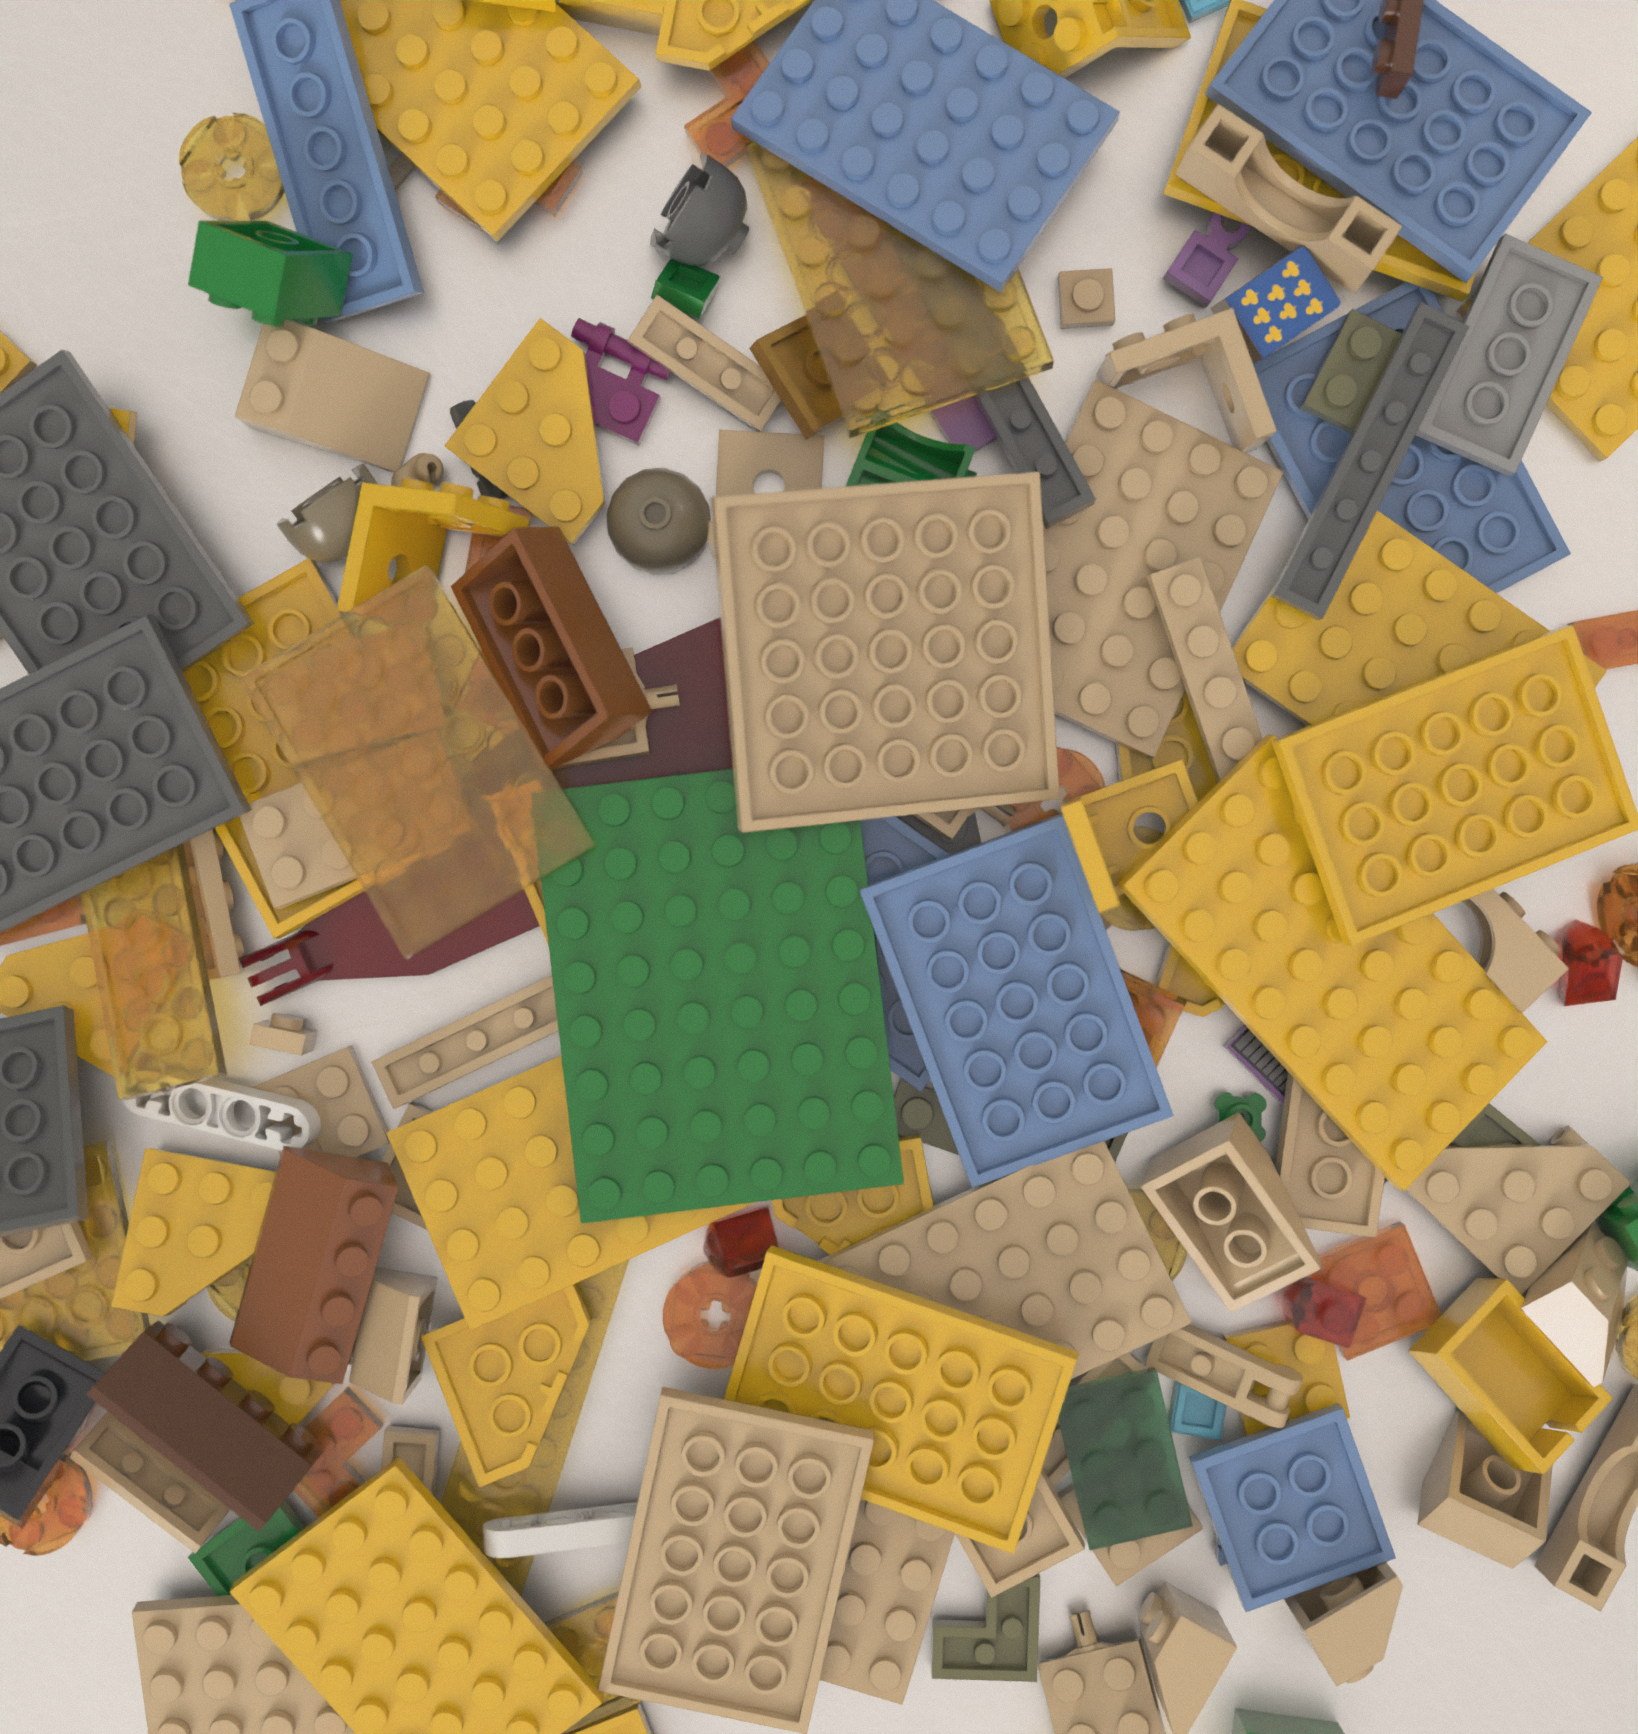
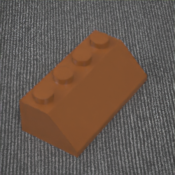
M559 526L513 528L451 586L541 771H549L620 738L652 712Z
M283 1145L230 1338L231 1347L290 1378L343 1384L398 1191V1185L388 1163Z

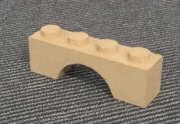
M1220 104L1216 106L1189 145L1175 175L1289 251L1294 252L1300 247H1306L1322 273L1354 294L1373 271L1402 228L1400 224L1358 196L1349 198L1328 197L1316 193L1295 181L1280 168L1271 156L1266 146L1264 134Z
M1494 889L1462 901L1473 914L1479 929L1480 945L1476 962L1483 968L1485 975L1512 1003L1517 1011L1523 1013L1569 968L1558 957L1562 953L1559 945L1542 930H1538L1535 933L1522 920V917L1526 914L1522 906L1506 892H1502L1499 895Z
M1636 1384L1633 1386L1534 1565L1554 1587L1600 1612L1627 1565L1624 1550L1625 1539L1631 1518L1638 1506V1385Z

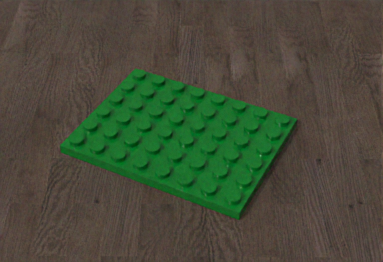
M733 769L531 793L581 1224L904 1184L874 929L859 891L862 888L868 887L861 821L855 820L741 832L738 830Z

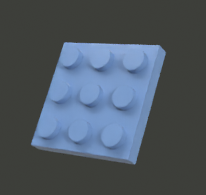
M1338 1403L1287 1421L1283 1428L1270 1427L1189 1457L1245 1612L1396 1559L1343 1408Z

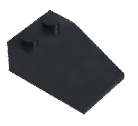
M21 1325L17 1326L0 1352V1517L23 1529L54 1481L94 1411L97 1403L86 1394L105 1372Z

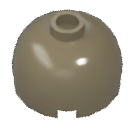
M364 463L351 469L357 477L354 481L349 477L343 482L338 477L291 510L297 518L294 523L285 518L278 521V528L301 555L315 562L329 564L347 557L362 482L378 484Z
M667 468L643 469L627 477L612 494L606 513L608 536L618 555L634 569L652 575L673 574L691 564L706 549L709 520H711L710 507L700 487L685 474Z

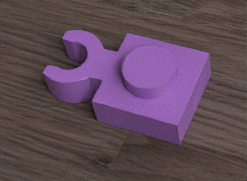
M1214 212L1206 224L1207 237L1195 229L1162 278L1204 307L1210 304L1239 259L1227 251V249L1239 245L1250 229V225L1242 223L1236 232H1227L1221 226V218L1223 216Z

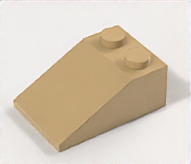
M285 320L284 326L263 324L234 417L249 428L395 473L403 466L431 374L320 330Z
M1239 1112L1151 1159L1140 1187L1230 1312L1238 1310L1321 1269L1322 1263L1268 1152Z

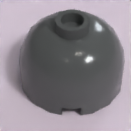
M706 153L700 156L702 170L692 164L665 204L660 214L669 219L664 233L654 228L650 239L652 247L669 258L685 265L703 266L712 263L725 250L731 254L736 253L749 231V226L743 223L747 211V198L744 187L735 174Z

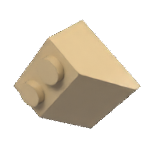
M1592 1223L1529 1287L1521 1309L1582 1375L1596 1387L1603 1383L1622 1322L1628 1259L1624 1256L1620 1245L1613 1238L1605 1236Z
M380 1267L375 1268L348 1363L352 1365L349 1382L391 1403L403 1405L421 1380L426 1351L421 1336L429 1332L438 1277Z
M1458 1410L1454 1414L1423 1480L1417 1525L1513 1569L1546 1542L1552 1466L1544 1475L1512 1469L1465 1414Z
M1387 1562L1284 1599L1336 1687L1344 1682L1354 1683L1365 1678L1373 1670V1665L1384 1659L1403 1588L1400 1579Z
M1164 1581L1157 1594L1152 1592L1145 1599L1138 1616V1620L1141 1622L1139 1629L1157 1696L1172 1733L1188 1734L1238 1647L1217 1610Z

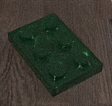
M1151 1367L1069 1386L1058 1421L1089 1551L1193 1527L1156 1369Z

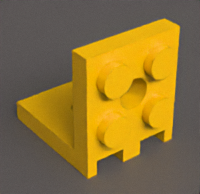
M989 0L1004 43L1064 79L1115 47L1176 48L1191 39L1178 0ZM1052 7L1057 14L1058 21L1054 33L1050 37L1045 30L1044 20L1046 13Z
M402 478L400 487L362 482L337 610L397 627L423 621L428 627L447 530L505 537L513 528L528 527L529 518L509 512L510 502L482 495H479L477 500L472 499L474 490L462 485L442 482L440 491H434V485L409 478ZM395 558L397 570L395 577L391 581L389 566L392 559Z
M1182 759L1060 803V808L1099 913L1120 905L1118 896L1125 893L1117 884L1198 804ZM1146 812L1160 815L1165 824L1163 836L1153 843H1144L1134 834L1135 820Z

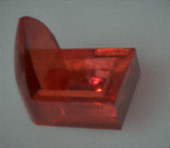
M1575 919L1566 928L1561 943L1563 952L1562 962L1569 968L1559 978L1557 993L1563 1006L1616 1000L1623 961L1617 946L1606 933L1597 927Z
M767 1207L720 1222L716 1220L709 1224L704 1236L703 1252L711 1266L719 1274L732 1278L762 1269L766 1252L770 1246L780 1248L769 1208Z
M1310 1277L1297 1280L1287 1285L1281 1291L1283 1315L1292 1328L1299 1333L1350 1348L1367 1300L1366 1297L1357 1292Z

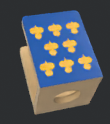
M1300 247L1210 309L1214 314L1233 308L1252 363L1264 359L1340 306V300L1308 249Z

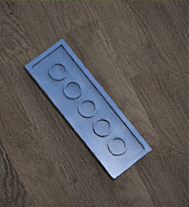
M238 0L230 3L231 12L296 232L353 254L341 316L322 317L323 323H334L424 293L340 0Z

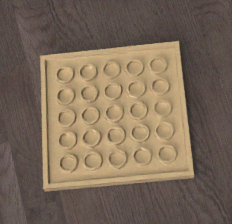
M1040 472L711 497L739 831L751 832L1060 799Z

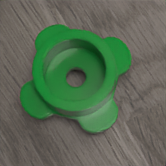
M1222 1092L1215 1098L1214 1106L1217 1109V1123L1239 1112L1244 1115V1120L1260 1143L1264 1140L1266 1131L1261 1126L1262 1112L1266 1109L1267 1103L1263 1096L1258 1093H1250L1247 1097L1233 1096L1229 1092Z

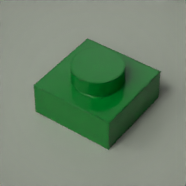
M670 259L655 281L651 299L658 295L684 314L700 319L716 294L721 276L698 266L685 265Z

